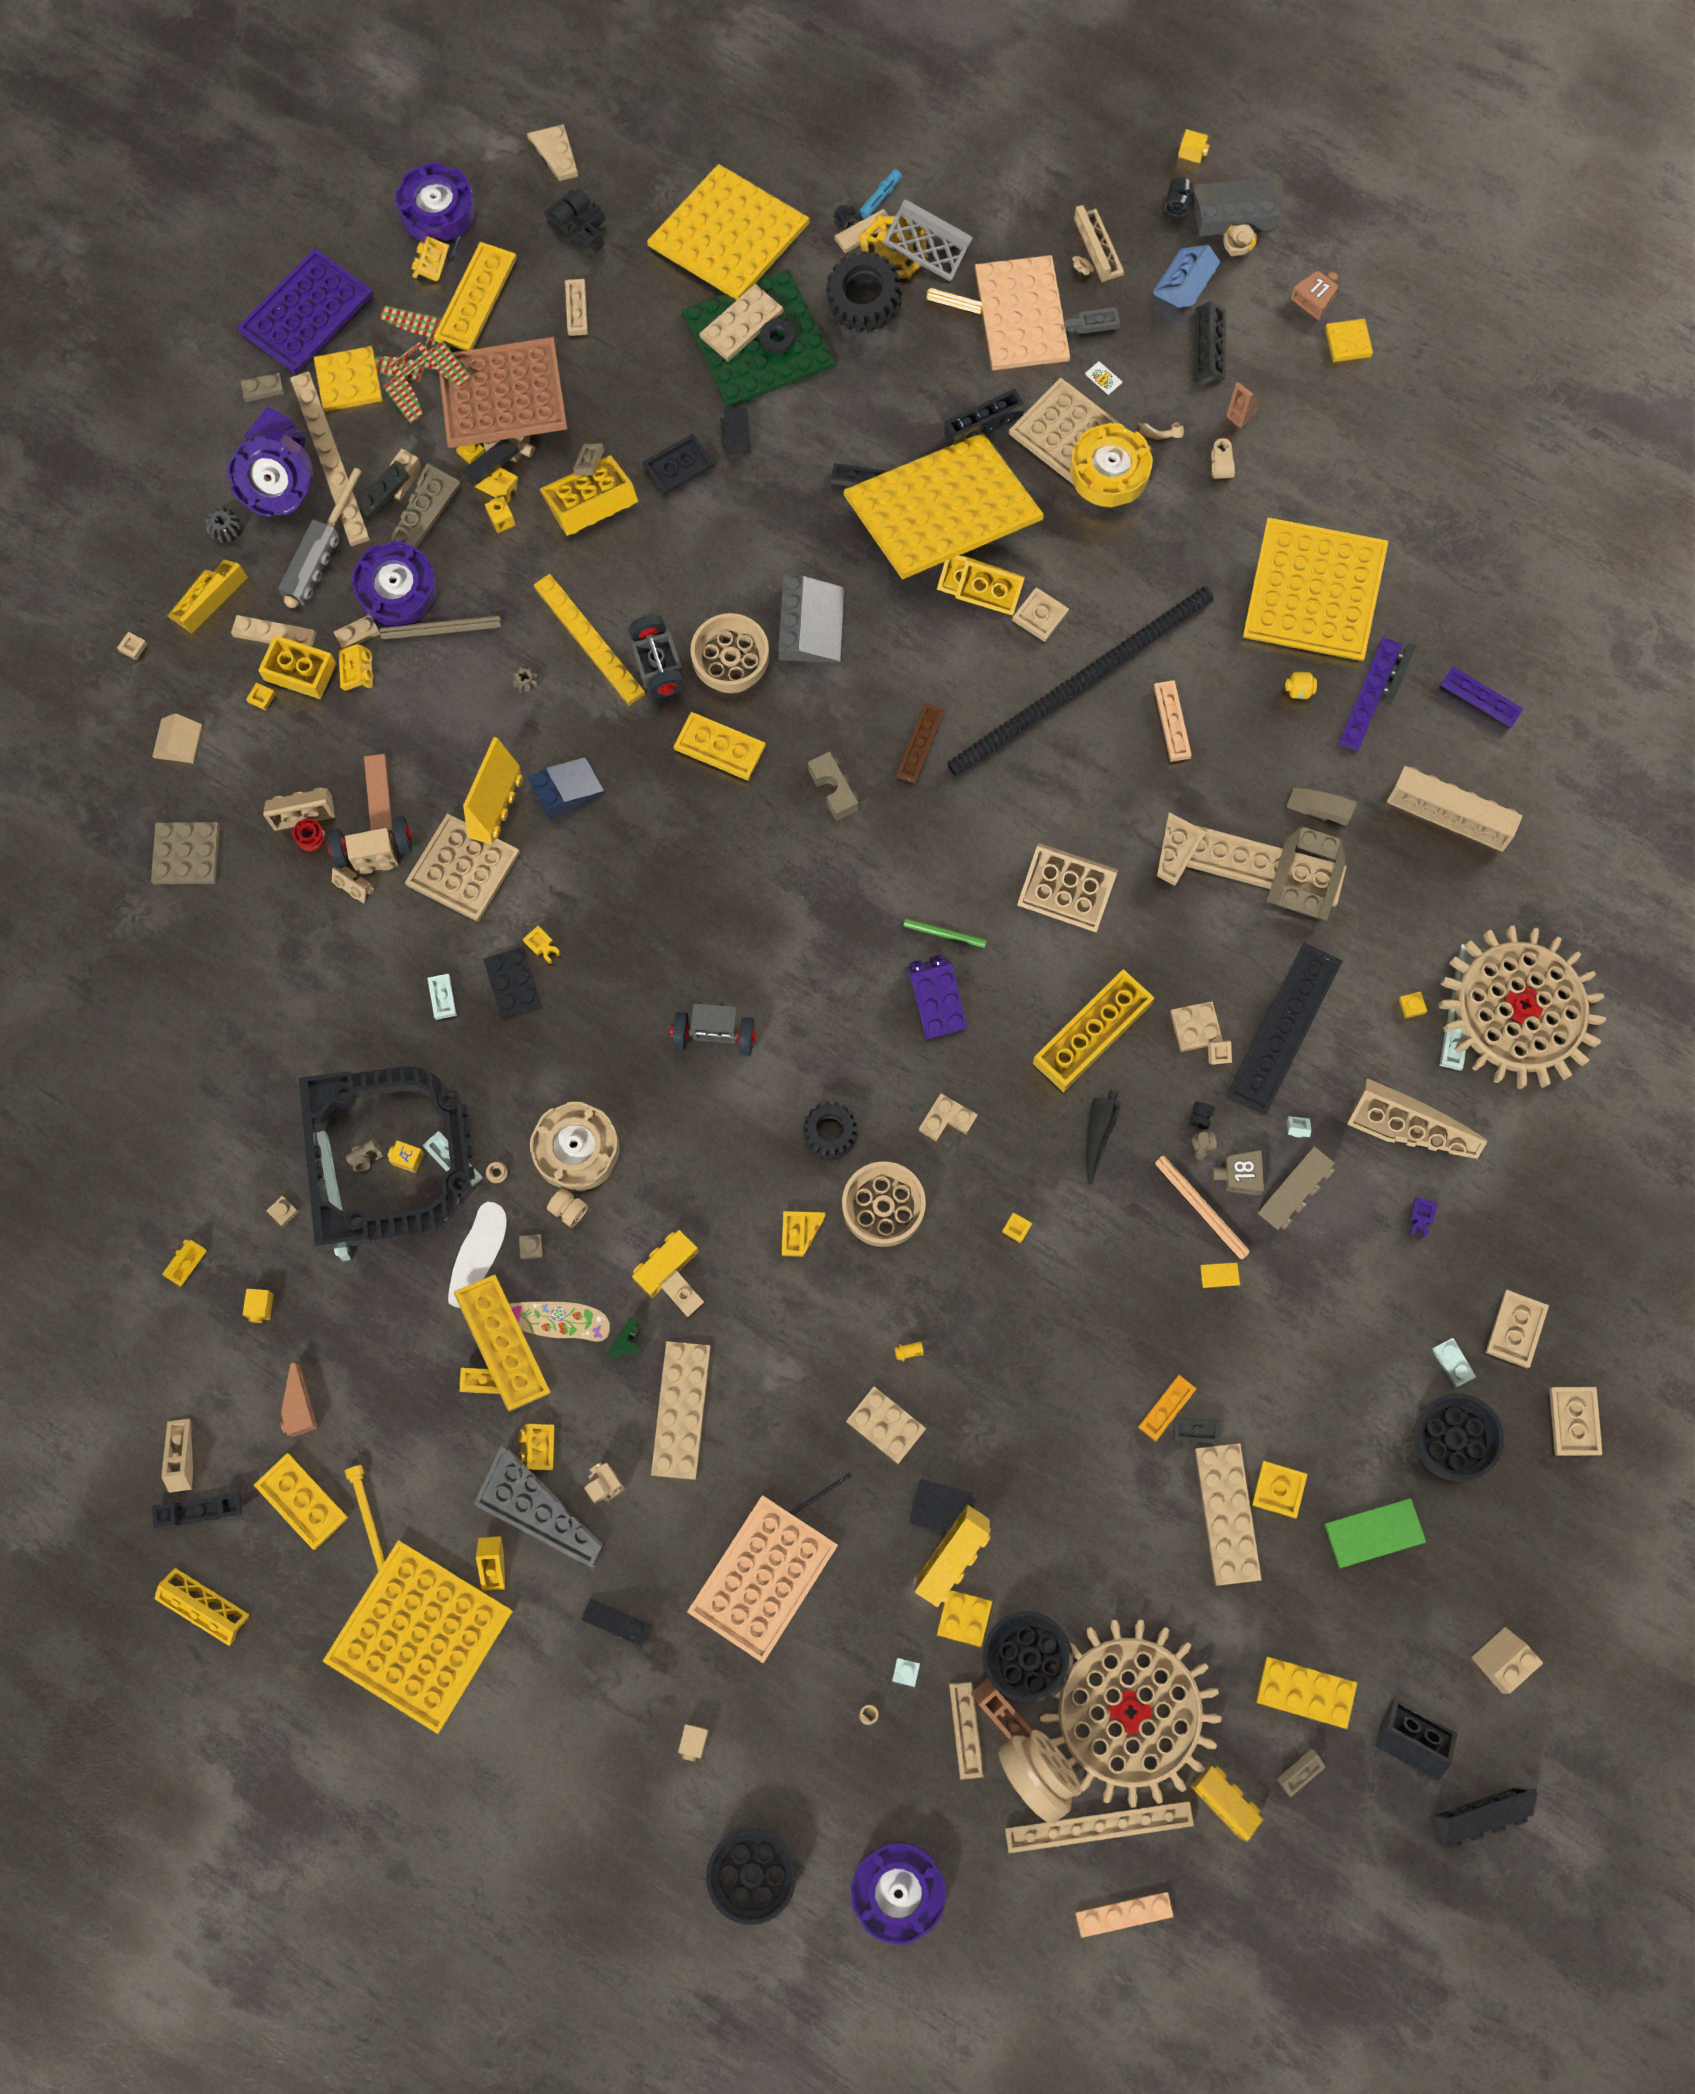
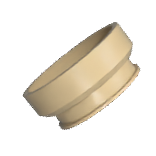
M721 614L708 619L697 629L691 642V658L694 670L706 685L721 692L737 693L750 688L763 676L769 662L768 640L763 629L752 619L740 614ZM723 640H729V641H730V642L727 643V644L721 643ZM743 644L750 645L748 648L741 647ZM710 653L716 654L714 657H707ZM728 658H735L732 662L727 661ZM748 662L755 663L753 666L746 665ZM715 671L721 672L719 675H713L712 673ZM733 676H741L738 680L732 679Z
M893 1162L868 1164L856 1171L845 1186L842 1197V1211L845 1222L851 1232L865 1243L879 1247L900 1244L909 1239L918 1230L924 1218L926 1200L923 1187L918 1178L902 1165ZM879 1182H884L888 1187L884 1191H879L875 1186ZM898 1191H904L907 1193V1197L899 1200L895 1194ZM865 1194L869 1196L870 1200L867 1203H860L858 1197ZM881 1203H886L890 1209L887 1212H881L877 1207ZM900 1212H906L910 1218L907 1221H901L897 1215ZM862 1216H869L872 1222L864 1225L860 1222V1218ZM887 1224L891 1226L892 1231L884 1234L880 1231V1227Z
M1033 1730L1030 1733V1737L1015 1735L999 1748V1758L1010 1782L1026 1804L1039 1817L1048 1823L1054 1824L1070 1812L1072 1797L1078 1796L1081 1793L1080 1783L1065 1756L1046 1735L1038 1730Z

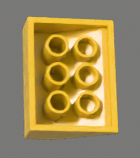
M611 455L600 460L594 475L575 476V473H572L540 488L544 499L567 536L575 534L579 530L589 525H594L597 521L610 517L616 512L629 508L639 502L632 482Z
M493 737L463 805L468 838L491 845L494 838H498L500 834V824L506 820L509 803L512 804L514 802L516 787H520L523 780L519 764L496 737Z

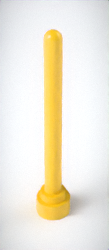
M362 1465L346 1469L345 1475L347 1480L349 1479L350 1483H353L379 1571L385 1559L362 1483L364 1470Z

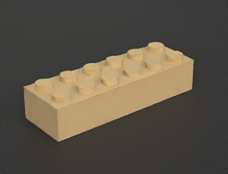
M1404 766L1386 802L1502 852L1514 838L1523 817L1514 809H1506L1499 806L1495 801L1485 800L1478 797L1474 792H1466L1459 789L1455 784H1447L1440 781L1436 776L1423 774L1417 768Z

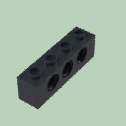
M1012 389L945 421L944 435L951 445H956L975 435L992 432L1021 418L1024 412V402L1016 389Z

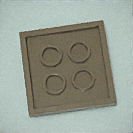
M155 823L151 882L153 884H216L219 823Z

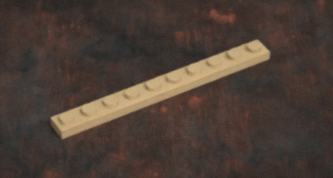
M308 371L290 377L336 504L348 481V477ZM352 491L340 513V518L351 547L370 540Z

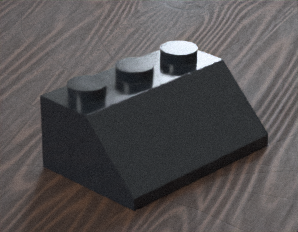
M1394 1699L1378 1731L1375 1746L1426 1776L1439 1781L1452 1764L1458 1733L1401 1701Z

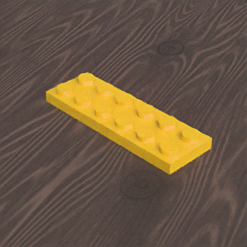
M482 242L479 243L434 335L436 342L441 343L443 341L445 345L462 351L473 349L517 259L515 253Z
M490 1276L454 1291V1296L508 1412L549 1395L550 1390L496 1276Z

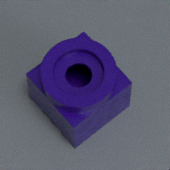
M268 406L244 435V438L259 431H276L287 435L303 448L305 446V435L297 430L294 421Z

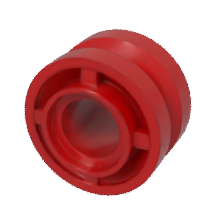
M307 818L296 823L293 828V838L302 850L312 852L323 846L325 832L316 820ZM313 832L311 837L305 838L307 833Z

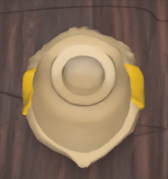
M1248 224L1231 225L1224 234V246L1230 256L1245 255L1255 247L1257 236Z

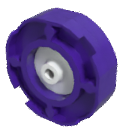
M433 162L411 169L402 177V184L395 192L396 206L406 231L421 241H424L427 236L440 242L462 235L474 220L476 204L472 189L465 174L456 167L451 169L444 167L443 163Z
M259 431L247 436L239 445L228 462L227 476H229L232 485L231 490L239 502L256 514L271 517L272 515H287L297 509L312 486L313 467L304 448L287 435L276 431Z
M390 541L388 544L372 546L363 553L353 569V589L361 608L368 616L386 626L408 625L417 622L426 615L436 599L437 580L429 560L423 552L405 542Z
M902 1842L888 1843L864 1857L859 1863L852 1880L851 1901L853 1910L863 1927L874 1938L896 1945L913 1943L934 1929L942 1916L946 1899L944 1879L930 1855L921 1848ZM897 1889L902 1890V1895L899 1897L894 1895V1891Z

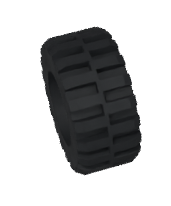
M861 251V254L856 255V252L851 253V257L846 258L845 256L840 259L841 263H836L832 268L833 273L831 272L828 275L826 292L831 312L836 317L837 322L840 325L844 324L848 330L855 328V332L862 333V330H866L867 333L873 332L872 329L874 328L880 330L883 328L884 323L889 324L893 321L892 315L896 316L899 312L898 307L902 303V288L899 274L896 272L893 263H889L885 256L880 258L879 253L872 252V254H868V251ZM862 280H872L882 286V292L878 298L868 304H856L846 297L848 290L855 283Z

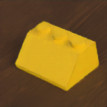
M1208 1766L1189 1786L1240 1839L1248 1841L1263 1820L1258 1815L1261 1811L1251 1801L1247 1803L1242 1798L1244 1793L1235 1784L1231 1786L1225 1780L1227 1775L1218 1766L1215 1768Z

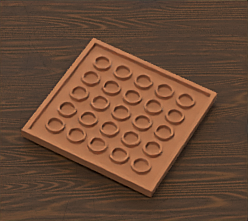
M554 337L452 353L471 377L460 387L453 384L439 372L446 437L449 448L567 429Z

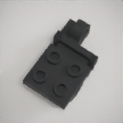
M577 188L575 191L571 189L544 212L545 217L569 236L572 235L577 245H580L581 242L586 247H591L594 251H598L604 246L602 233L596 229L606 221L604 213L599 205L596 206L594 201L590 202L586 193L580 188Z

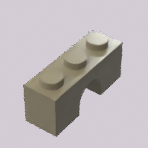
M828 752L809 761L808 771L817 787L829 783L837 788L833 794L827 796V805L835 820L838 821L857 812L860 799L855 791H851L849 787L851 784L847 775H842L840 771L841 765L837 757L833 758L831 753Z

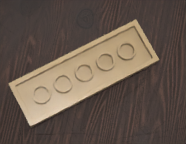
M666 1341L651 1476L696 1480L710 1345Z
M1239 1443L1196 1448L1195 1455L1215 1586L1261 1581L1241 1445Z

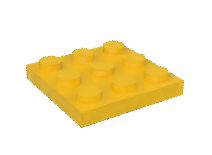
M372 346L314 357L324 412L383 401Z

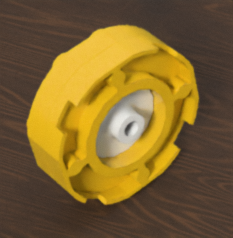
M1108 423L1090 428L1080 436L1079 441L1073 448L1070 474L1075 489L1087 501L1103 507H1115L1130 503L1143 493L1151 473L1152 455L1147 441L1139 432L1136 431L1134 433L1125 429L1122 424Z

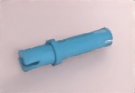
M894 169L885 180L879 183V188L858 211L863 219L868 218L884 198L893 192L895 185L903 178L901 172Z

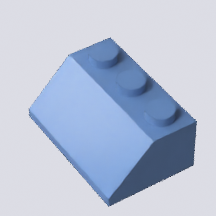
M1209 245L1180 249L1154 289L1153 294L1177 307L1193 306L1202 290L1205 289L1211 276L1216 272L1220 260Z

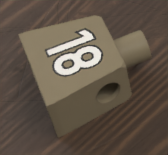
M1253 1151L1226 1157L1224 1167L1212 1168V1179L1225 1180L1226 1191L1260 1196L1264 1192L1262 1152Z

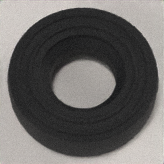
M769 320L760 330V343L771 354L786 353L794 344V329L785 320ZM774 331H781L784 333L785 338L781 342H773L770 339V334Z

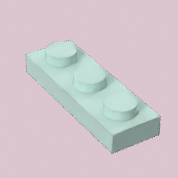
M438 1131L423 1144V1147L447 1172L451 1168L448 1140ZM475 1169V1179L471 1180L472 1188L483 1179ZM463 1181L457 1182L462 1189L466 1185Z

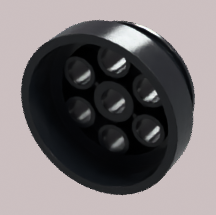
M1448 1394L1432 1401L1421 1411L1414 1427V1445L1420 1460L1432 1473L1449 1481L1463 1482L1483 1476L1496 1465L1503 1451L1504 1434L1496 1413L1485 1402L1468 1394ZM1449 1411L1456 1414L1457 1420L1455 1423L1448 1419ZM1469 1422L1476 1425V1434L1469 1431ZM1430 1423L1438 1426L1437 1434H1433L1430 1431ZM1451 1434H1455L1458 1437V1445L1451 1443ZM1432 1445L1440 1449L1439 1457L1432 1454ZM1471 1445H1475L1479 1449L1478 1456H1474L1470 1452ZM1453 1456L1459 1458L1461 1463L1459 1468L1453 1466L1451 1462Z
M1020 1611L1004 1617L991 1629L983 1648V1665L989 1681L1001 1694L1015 1702L1035 1704L1052 1698L1064 1687L1071 1674L1073 1652L1066 1633L1051 1618L1038 1612ZM1032 1632L1031 1641L1024 1643V1634ZM1052 1639L1054 1641L1053 1648L1045 1650V1642ZM1014 1647V1656L1006 1658L1007 1649ZM1030 1655H1036L1035 1664L1028 1666L1027 1658ZM1056 1662L1058 1669L1055 1673L1050 1674L1048 1667L1051 1663ZM1018 1670V1679L1010 1681V1673ZM1034 1678H1040L1041 1681L1037 1689L1031 1688V1681Z
M754 1828L743 1829L726 1837L713 1851L706 1871L707 1890L715 1907L728 1919L744 1925L762 1924L778 1916L790 1902L797 1881L796 1864L788 1846L771 1832ZM737 1847H744L747 1850L748 1855L746 1859L738 1860L735 1857V1849ZM759 1848H769L771 1857L768 1860L760 1859L758 1856ZM726 1868L733 1869L736 1874L735 1879L731 1882L723 1878V1871ZM754 1868L759 1872V1879L752 1882L747 1879L746 1871L748 1869ZM773 1868H778L782 1871L783 1877L778 1882L771 1880L769 1876L770 1870ZM737 1890L746 1892L747 1900L744 1903H738L734 1899V1893ZM767 1890L771 1895L770 1901L761 1903L757 1897L758 1892Z

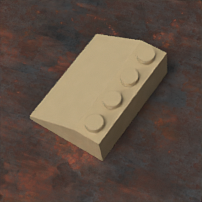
M1039 843L1017 905L1097 932L1119 870Z

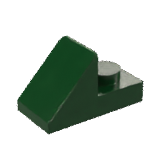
M631 1316L629 1317L607 1353L609 1358L614 1360L643 1352L641 1348L629 1342L630 1339L634 1340L640 1331L638 1320Z

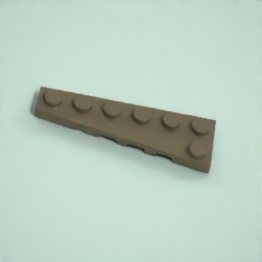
M427 463L417 482V488L414 494L411 495L406 510L403 511L400 523L397 528L395 527L390 541L405 542L417 549L461 487V482Z

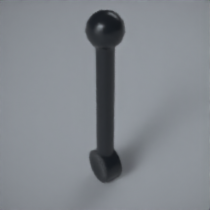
M462 235L456 238L452 251L447 256L449 260L455 259L454 254Z

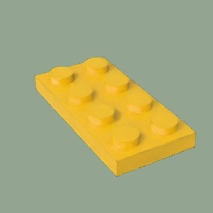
M691 712L674 745V750L749 781L766 747V743Z
M289 1453L281 1458L254 1484L258 1491L313 1550H316L349 1518Z
M1266 1657L1255 1703L1347 1729L1357 1683Z

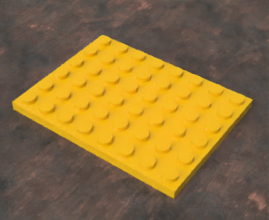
M984 433L970 437L961 443L941 449L844 490L845 498L902 580L1041 521L1044 515Z

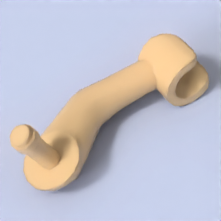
M1177 422L1172 424V429L1166 431H1157L1147 423H1138L1137 425L1142 435L1156 440L1169 437L1180 438L1184 435V427L1180 426Z

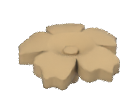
M1074 256L1072 259L1074 260L1073 267L1078 269V272H1083L1084 275H1089V273L1093 272V266L1086 258Z

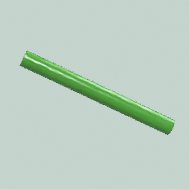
M905 919L903 926L985 948L987 942L985 939Z

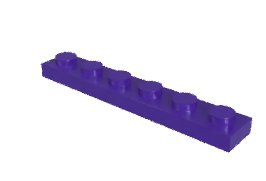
M1386 637L1382 638L1339 744L1356 751L1359 750L1401 649V643Z

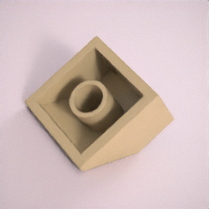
M1503 1627L1471 1656L1502 1694H1510L1543 1664L1531 1648L1506 1627Z

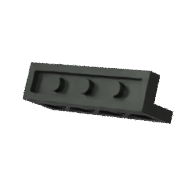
M1208 301L1195 308V378L1202 380L1211 375L1222 381L1225 379L1226 310L1214 302Z

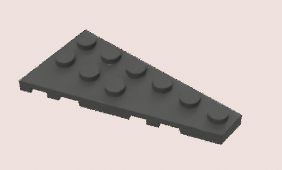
M503 1443L473 1505L580 1562L593 1567L603 1548V1544Z

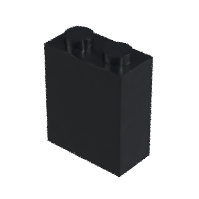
M920 1479L908 1525L946 1535L967 1504L974 1508L975 1499L971 1498L972 1492Z

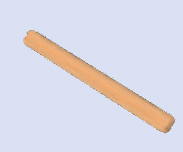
M1161 1156L1155 1163L1157 1167L1240 1259H1244L1250 1253V1250L1165 1156Z

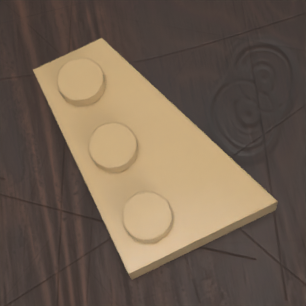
M564 124L527 133L529 141L535 145L538 153L543 156L559 181L578 176Z

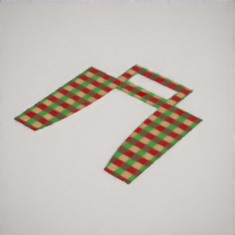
M388 306L383 307L380 315L381 320L391 325L427 336L425 348L428 352L433 349L436 342L434 335L439 327L441 318ZM374 356L378 374L391 377L397 376L389 365L398 358ZM405 359L397 367L402 371L415 360ZM426 360L405 376V379L419 383L424 368L437 369L431 363H428L429 360Z
M443 341L429 352L419 342L389 365L397 376L384 385L383 388L410 424L423 414L418 399L405 376L426 360H429L445 378L458 387L471 379L470 375ZM419 349L423 355L400 371L397 365Z

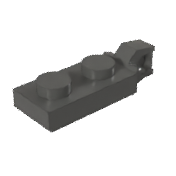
M1117 307L1079 312L1074 318L1066 319L1064 326L1066 333L1077 332L1083 334L1120 328L1121 323Z

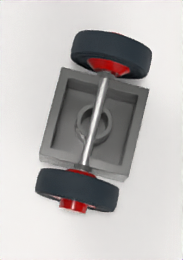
M647 615L636 619L629 626L630 636L635 641L631 643L632 652L644 689H648L652 697H667L677 693L684 687L683 671L671 633H664L666 625L663 618L659 615Z
M701 1001L699 1004L693 1003L691 1028L688 1013L676 1012L674 1024H671L670 1037H672L673 1049L681 1051L686 1048L689 1034L693 1036V1040L736 1044L737 1040L739 1055L751 1056L753 1044H756L757 1031H754V1018L743 1017L737 1034L738 1014L736 1007L728 1003H721L718 1006L711 1005L710 1002Z

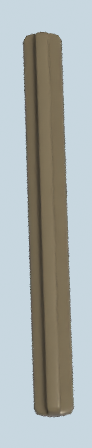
M497 615L388 626L380 628V636L382 639L499 628L501 627V619Z

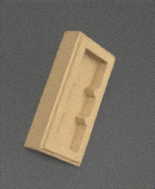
M676 1270L659 1284L687 1317L704 1303Z

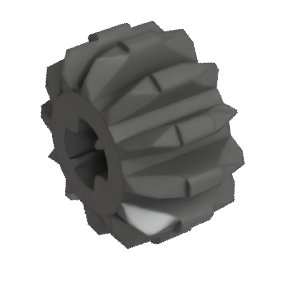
M225 507L221 511L215 508V513H209V519L205 520L208 534L211 535L212 539H219L222 543L225 539L231 542V537H237L236 531L241 530L239 517L235 515L234 511H228Z

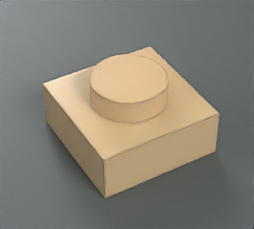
M128 632L117 649L119 652L137 660L147 646L145 640Z
M1231 1041L1208 1042L1209 1064L1232 1063Z
M283 1196L266 1210L282 1227L299 1212Z

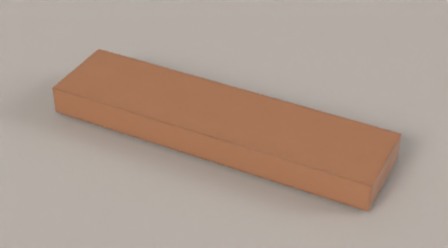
M385 754L364 756L371 831L387 828L389 833H393Z

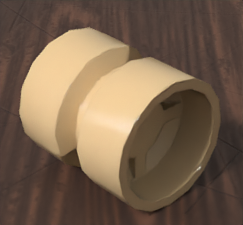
M564 1187L552 1197L547 1206V1210L556 1217L562 1216V1222L570 1228H573L583 1218L588 1209L586 1203L579 1198L574 1199V1194Z

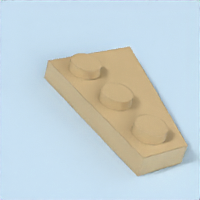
M1169 812L1157 876L1176 886L1205 836L1206 831Z

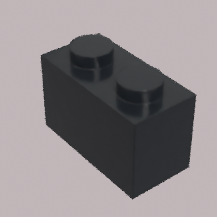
M747 408L723 410L724 418H720L721 430H725V435L722 436L723 448H727V455L751 453Z

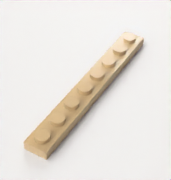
M1190 1801L1058 1820L1054 1824L1044 1822L1005 1828L1008 1853L1190 1827L1194 1826Z

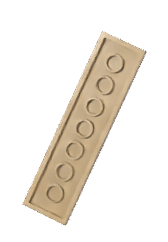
M1196 826L1206 831V834L1187 867L1271 889L1282 854V848ZM1294 852L1284 885L1323 897L1334 862ZM1345 865L1332 906L1336 907L1338 903L1347 867Z

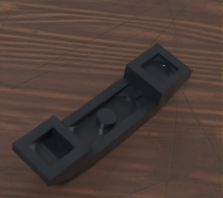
M241 1492L152 1506L153 1529L205 1523L242 1515Z

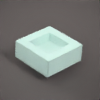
M1288 1116V1135L1310 1137V1119Z
M897 1658L892 1681L915 1687L920 1664Z

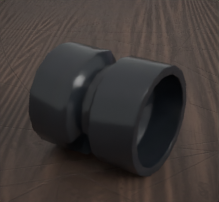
M1175 178L1170 182L1165 203V210L1169 214L1179 217L1189 213L1195 188L1190 180Z

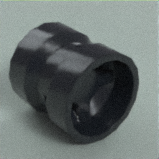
M1197 1101L1194 1103V1113L1190 1116L1188 1123L1193 1127L1208 1130L1211 1124L1209 1119L1213 1116L1215 1107L1208 1103Z

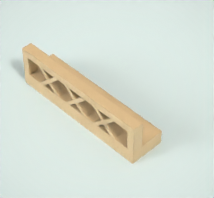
M1083 205L1076 207L1074 220L1101 281L1104 282L1123 276L1124 270L1097 209L1086 212ZM1090 217H1094L1096 221L1094 226H1092L1089 220ZM1096 233L1102 235L1101 242L1098 240ZM1103 249L1109 251L1108 258L1105 256ZM1109 264L1116 266L1117 271L1110 272L1111 267Z

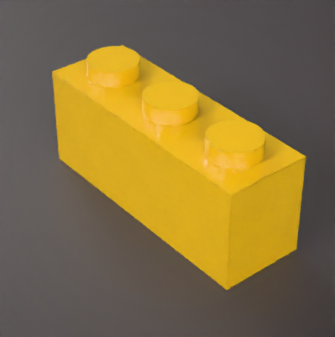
M680 1230L669 1234L664 1240L666 1243L660 1249L658 1247L654 1249L649 1255L650 1259L645 1264H639L633 1271L634 1275L632 1278L651 1298L662 1289L659 1284L674 1270L679 1272L699 1253L698 1248Z

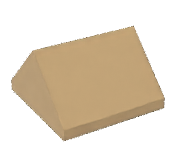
M176 713L162 718L152 757L194 763L202 724Z

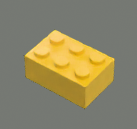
M274 635L258 671L266 682L321 699L336 666V662L331 653Z

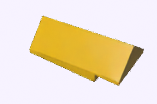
M959 555L945 561L937 590L956 595L955 598L1013 616L1025 577Z
M223 560L214 572L204 570L167 616L190 633H193L248 576L238 563Z

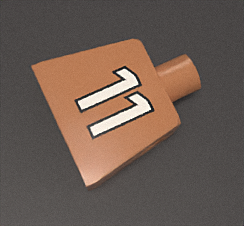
M1320 271L1314 272L1294 287L1291 299L1316 319L1320 320L1336 296L1338 285L1335 284L1338 281L1337 274L1331 271L1325 276Z

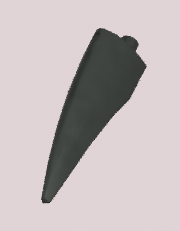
M1113 1090L1109 1091L1108 1099L1093 1098L1086 1148L1088 1184L1090 1185L1093 1183L1108 1138L1116 1125L1120 1105L1116 1102L1118 1092Z

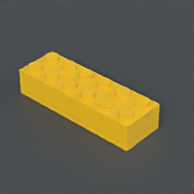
M1123 969L1034 1057L1033 1064L1064 1093L1152 1005L1154 997Z

